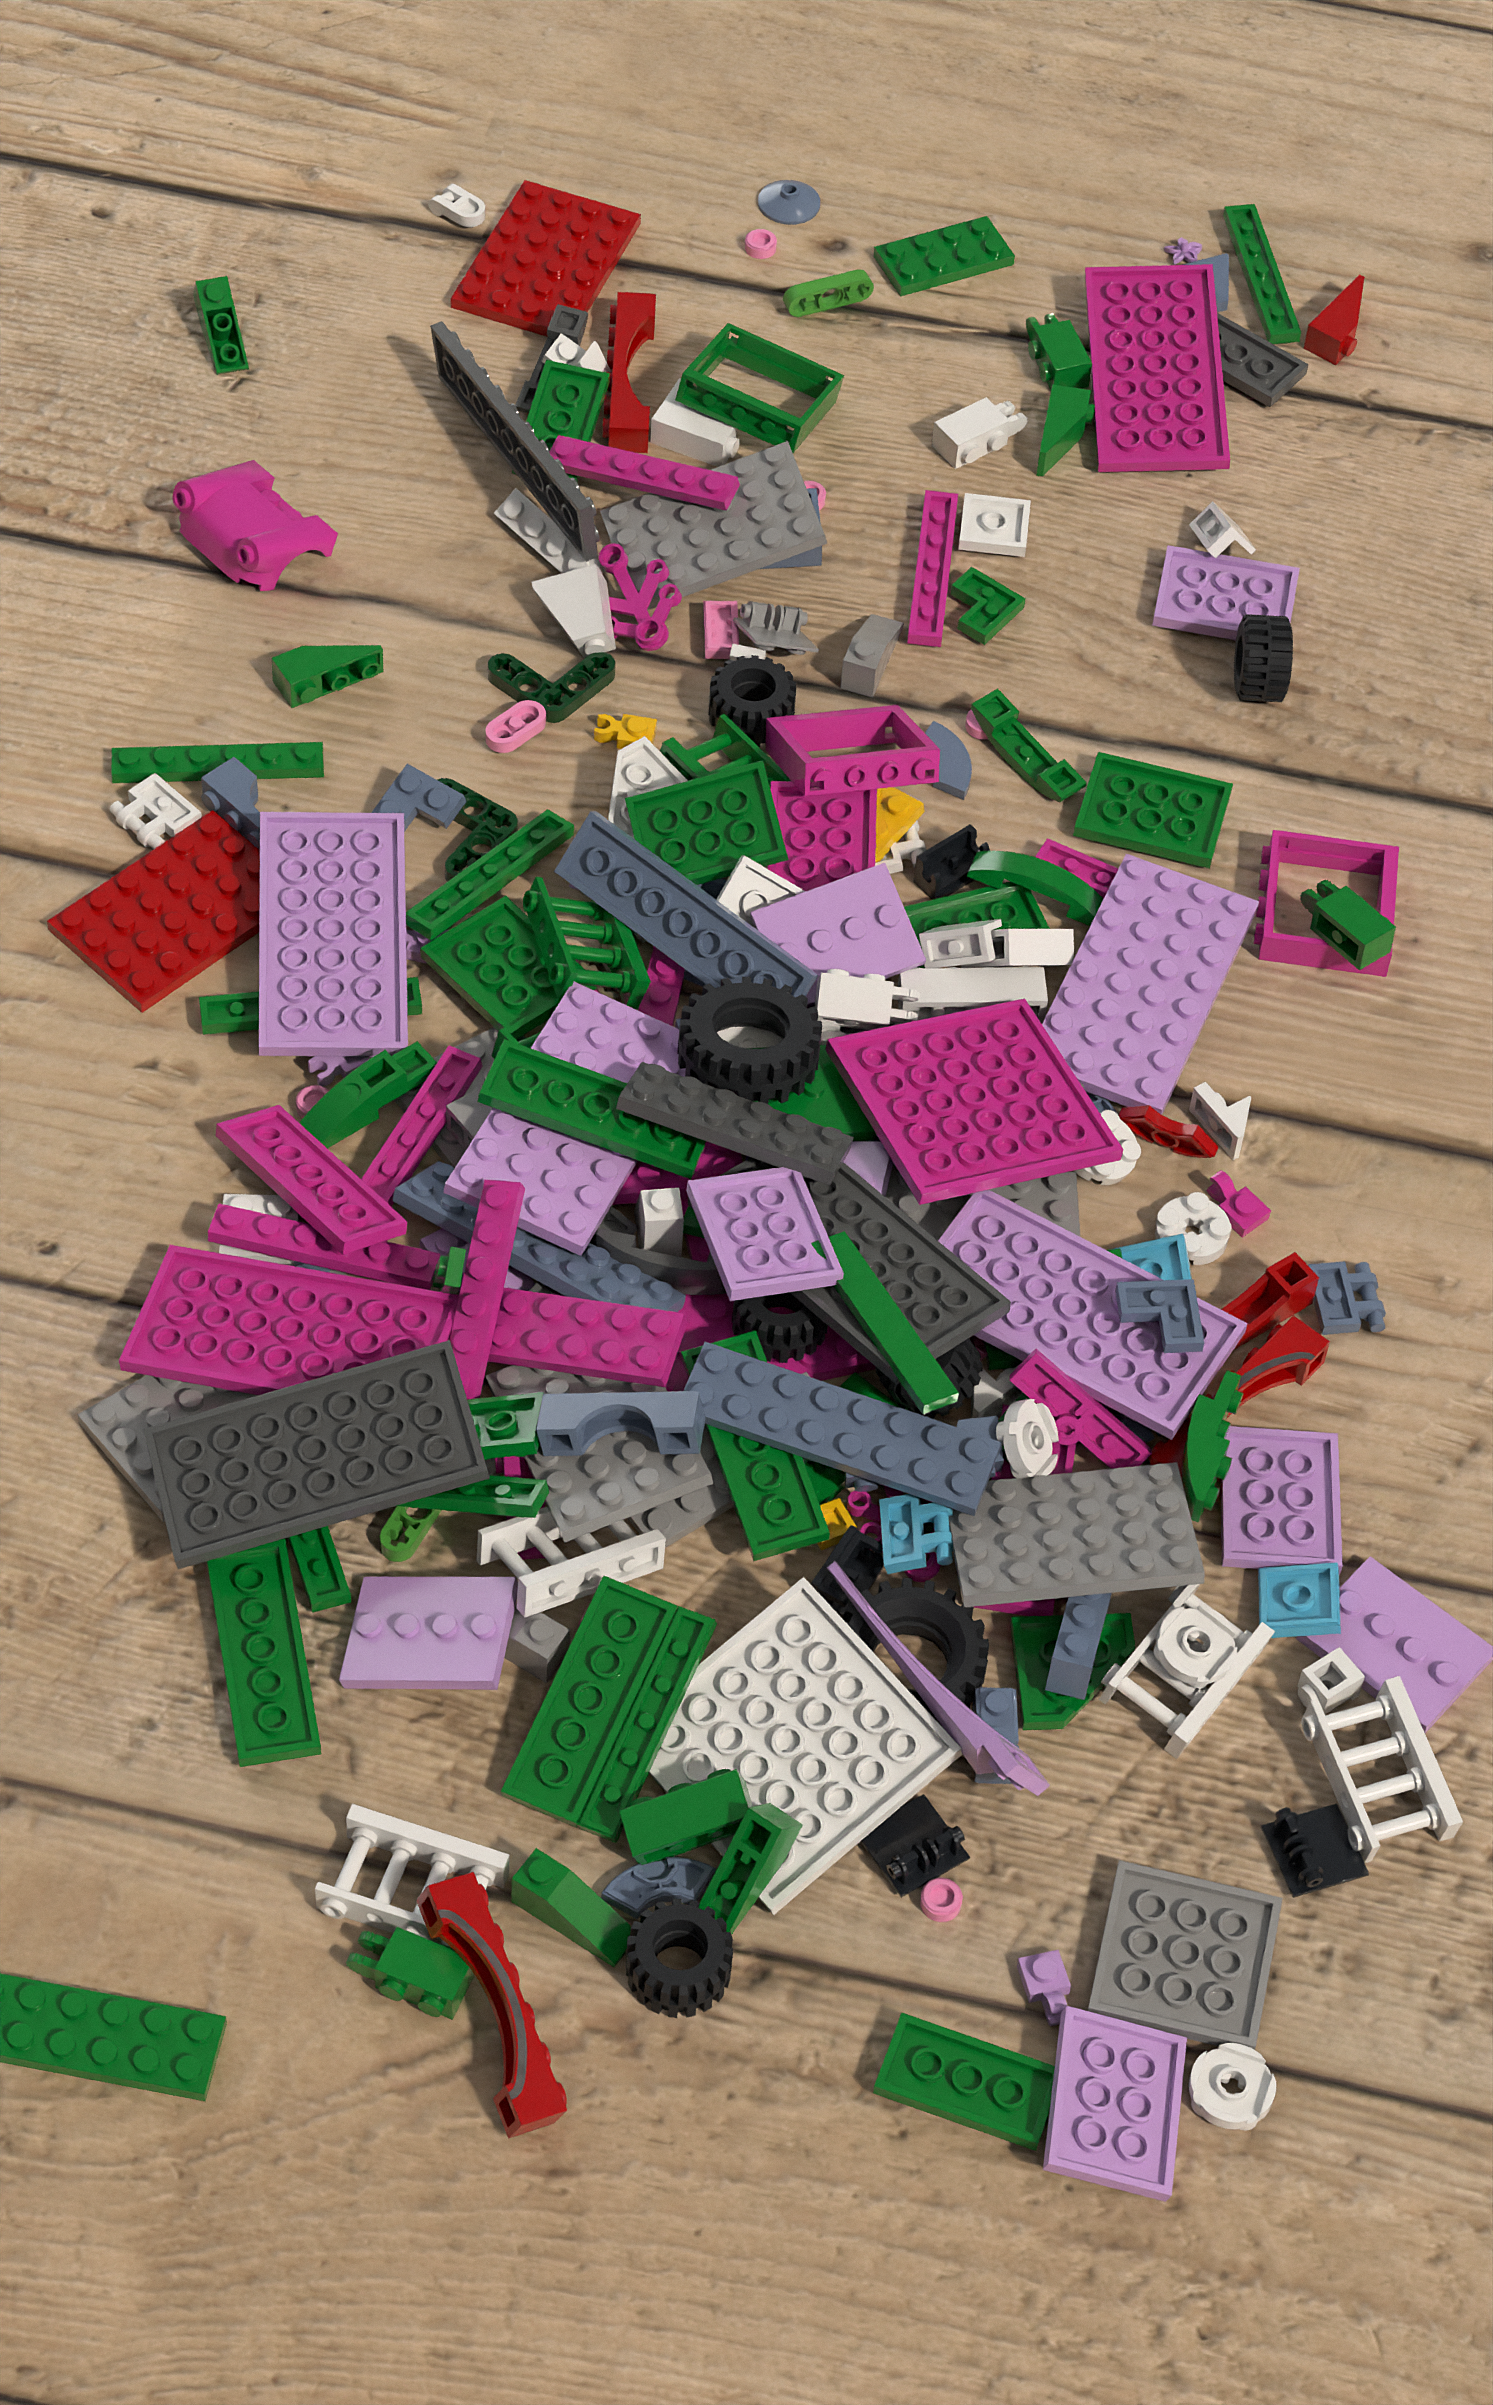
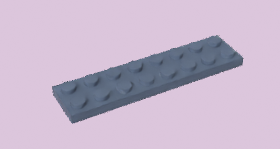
M590 811L554 870L555 873L706 985L710 983L714 988H718L721 986V979L729 978L732 984L742 983V977H751V983L762 984L764 978L772 980V987L781 989L785 984L792 987L791 995L797 997L801 994L806 996L819 976L597 811Z
M438 1161L395 1188L393 1196L395 1203L471 1244L478 1208L443 1193L445 1183L455 1169L454 1167ZM519 1227L516 1229L509 1265L564 1296L678 1312L684 1306L685 1294L672 1288L666 1282L641 1273V1270L635 1265L622 1264L610 1257L607 1250L589 1243L582 1256Z
M704 1342L684 1388V1391L700 1392L706 1417L705 1424L972 1516L976 1514L1001 1450L1002 1442L708 1342Z

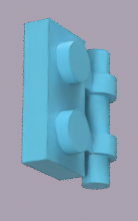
M911 1494L879 1499L883 1562L887 1574L926 1567L925 1553L935 1552L937 1563L940 1565H949L953 1562V1540L949 1524V1516H953L952 1508L934 1502L922 1505L921 1498ZM934 1523L935 1532L924 1534L923 1524Z

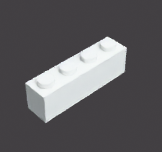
M916 967L899 974L898 987L920 991V1000L916 1002L898 1000L899 1010H910L918 1013V1020L1024 998L1041 1024L1046 1017L1048 996L1044 967Z

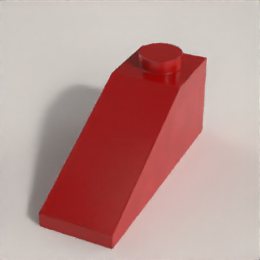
M1359 274L1308 324L1303 349L1335 366L1345 356L1349 357L1353 353L1357 345L1355 335L1360 313L1364 276Z

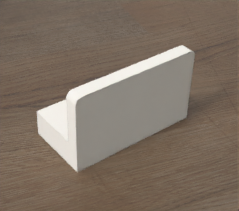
M1213 501L1189 524L1206 550L1215 558L1234 540L1250 554L1256 551L1241 528Z
M1001 919L940 926L920 933L921 948L926 958L925 968L950 967L995 960L991 930L1002 926Z

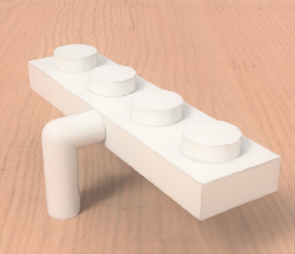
M515 488L494 512L499 519L561 573L593 564L598 566L602 574L605 571L596 558L586 562L556 523L518 489Z

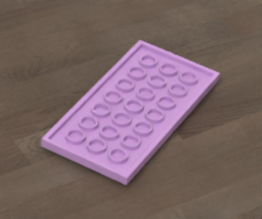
M260 812L259 1056H376L384 1050L392 1056L408 1047L404 813Z
M1129 854L1125 855L1042 1023L1078 1081L1084 1085L1086 1092L1127 1107L1150 1105L1158 1113L1163 1114L1254 919L1259 901Z
M576 982L568 988L531 1049L625 1083L629 1082L641 1062L660 1065L669 1072L685 1077L686 1068L680 1069L678 1065L679 1029ZM492 1108L446 1181L443 1193L479 1208L485 1180L521 1182L525 1187V1193L517 1227L582 1256L638 1160Z
M990 1190L973 1193L938 1240L1011 1301L1009 1313L977 1332L974 1336L1021 1361H1024L1037 1348L1093 1399L1171 1440L1194 1408L1198 1395H1203L1246 1331V1322L1197 1298L1204 1337L1203 1352L1164 1353L1159 1321L1120 1323L1115 1293L1117 1282L1159 1281L1163 1279Z

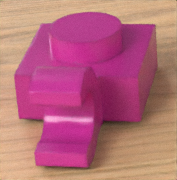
M1222 1170L1210 1177V1181L1213 1184L1206 1191L1214 1200L1220 1203L1219 1207L1228 1216L1231 1228L1242 1238L1269 1219L1271 1210L1246 1186L1237 1192L1229 1175Z

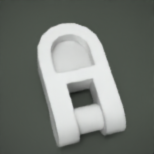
M450 184L443 190L442 195H436L428 202L433 214L436 216L444 215L467 228L478 226L485 220L484 202L455 184Z

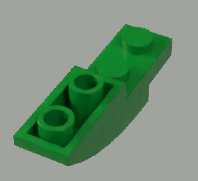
M418 1041L392 1056L384 1050L337 1083L311 1108L299 1123L328 1149L379 1119V1108L425 1082L437 1062Z
M1226 1370L1214 1400L1200 1394L1198 1395L1183 1449L1182 1484L1191 1520L1199 1522L1204 1508L1212 1510L1219 1493V1488L1214 1487L1217 1478L1225 1480L1233 1459L1226 1456L1230 1441L1225 1438L1231 1423L1225 1420L1228 1413L1236 1415L1244 1393L1237 1391L1241 1375Z

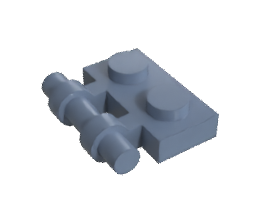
M1345 1261L1308 1264L1319 1277L1313 1302L1322 1335L1359 1332L1361 1326L1360 1319L1369 1322L1372 1332H1381L1385 1329L1383 1318L1386 1312L1384 1304L1378 1300L1376 1293L1378 1288L1377 1278L1371 1272L1367 1262L1356 1264L1354 1267L1355 1273L1348 1274ZM1353 1291L1360 1293L1363 1301H1355Z

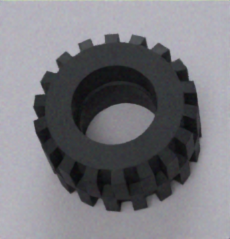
M1251 614L1243 616L1237 631L1234 654V686L1239 700L1282 702L1290 684L1293 660V634L1288 617Z
M751 655V658L740 656L737 657V661L728 660L724 662V667H718L715 670V676H712L710 681L708 715L711 726L716 728L719 716L725 714L758 747H761L763 743L766 744V718L795 714L796 682L793 681V675L790 671H785L784 665L781 663L774 664L773 659L767 657L759 659V656Z
M790 1292L735 1300L733 1303L732 1330L734 1335L738 1336L756 1330L766 1360L771 1362L772 1358L779 1359V1363H788L789 1358H793L795 1361L802 1360L804 1353L812 1355L816 1352L817 1345L821 1346L825 1340L828 1325ZM785 1307L795 1311V1313L778 1314L768 1310V1308Z
M969 1338L935 1359L959 1392L958 1402L922 1414L901 1382L895 1384L877 1367L875 1369L880 1382L902 1409L934 1419L936 1414L945 1416L949 1414L950 1409L954 1407L958 1409L963 1405L962 1401L966 1397L970 1398L973 1395L974 1390L972 1388L979 1385L981 1377L978 1373L983 1371V1364L979 1360L981 1356Z
M672 1899V1905L666 1906L664 1901L656 1903L653 1913L646 1909L640 1914V1922L635 1921L631 1927L626 1953V1976H629L628 1985L632 1992L638 1991L637 2000L642 2005L650 2002L651 2011L660 2014L661 2010L664 2009L668 2011V2017L677 2018L678 2012H685L686 2018L696 2016L697 2008L700 2007L703 2012L712 2008V1999L719 2002L724 1996V1988L729 1986L733 1959L731 1932H726L727 1924L722 1917L715 1920V1910L709 1906L705 1910L699 1909L700 1902L690 1900L689 1905H683L682 1899ZM678 1946L695 1951L702 1958V1961L693 1968L675 1970L663 1965L656 1956L667 1948Z

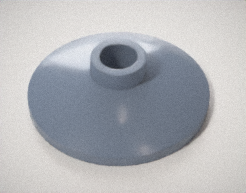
M779 180L768 184L761 190L758 197V206L762 214L768 219L780 224L796 225L805 223L817 215L820 210V197L816 190L808 184L796 180Z

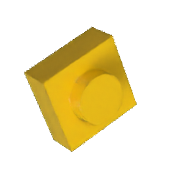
M840 1498L820 1505L830 1532L829 1540L817 1543L821 1550L838 1544L850 1525L857 1528Z

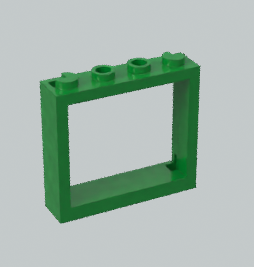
M727 323L682 373L675 401L774 446L788 441L792 453H794L836 403L844 375ZM730 332L733 333V334H735V335H738L739 337L736 338V337H733V336H732V337L729 339ZM727 358L816 400L803 416L798 418L714 380L709 375ZM790 426L794 428V430H790L787 427Z

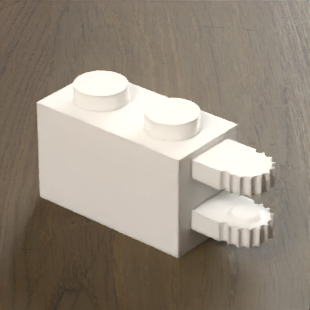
M986 397L934 422L932 447L954 469H957L1007 445L1008 437L1020 432L1027 424L1028 418L1020 412L1012 415L1015 406L1010 401L994 405Z
M829 969L827 973L821 972L818 978L815 1007L818 1010V1020L833 1022L841 1027L873 1030L888 1027L890 1022L907 1023L917 1021L918 1013L910 1010L892 1009L891 1006L892 999L906 1002L920 1000V991L896 987L894 982L885 981V976L879 974H864L863 978L849 976V972L845 970Z

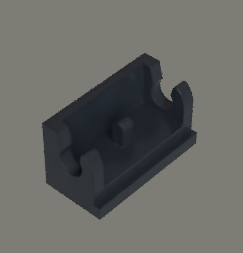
M969 824L916 856L913 882L932 900L953 894L975 880L967 877L976 853L979 851H990L988 843L985 842L978 847L976 844L977 830Z
M850 1525L811 1582L814 1589L843 1620L846 1607L849 1603L852 1605L853 1603L828 1571L827 1567L836 1561L860 1593L866 1589L869 1591L885 1568L883 1557L879 1555L883 1551L882 1544L858 1531V1528Z

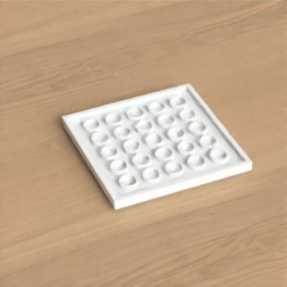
M803 1577L698 1665L649 1774L668 1793V1790L677 1784L691 1783L693 1785L707 1780V1776L717 1770L730 1769L733 1771L737 1769L746 1782L753 1806L771 1803L803 1824L785 1861L758 1897L767 1909L775 1915L962 1755V1748ZM734 1835L711 1843L722 1857H724Z

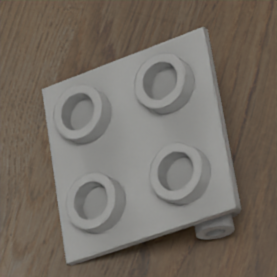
M749 601L747 604L741 605L740 616L743 619H733L743 631V634L748 636L757 648L772 651L774 647H780L798 655H804L806 651H819L800 631L801 625L805 626L808 620L807 612H803L801 608L788 606L783 608L782 605L774 607L773 604Z

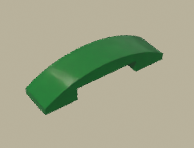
M998 688L971 704V710L995 749L1036 790L1057 802H1061L1086 787L1087 782L1065 759L1057 762L1017 720L1020 711Z
M979 851L976 853L967 877L999 890L1004 879L1070 905L1066 917L1091 926L1103 901L1102 896L1091 886L1069 871L1048 861L1015 852Z

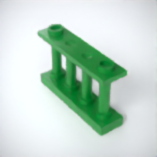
M725 714L719 716L712 739L687 750L672 737L663 741L660 752L688 781L762 760L770 789L771 781H791L783 770ZM719 750H722L732 760V762L710 772L697 761Z
M535 877L530 890H527L524 894L523 909L527 912L549 973V981L553 984L558 1000H561L568 988L576 982L578 984L616 988L623 1004L633 1009H638L651 981L631 929L593 900L589 902L549 897L543 878ZM555 912L589 916L593 925L560 921L557 919ZM564 936L598 940L602 948L569 945L566 943ZM573 960L605 963L610 968L611 973L576 969Z

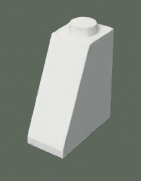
M679 378L651 419V443L716 467L725 465L729 457L733 458L739 448L740 441L736 438L737 428L675 401L681 378Z
M596 564L532 582V587L542 604L583 658L592 653L616 649L607 581Z
M1073 929L991 930L996 959L990 962L961 965V968L1071 965L1074 960Z
M679 1188L641 1190L634 1209L635 1223L638 1227L639 1249L681 1257L684 1217Z

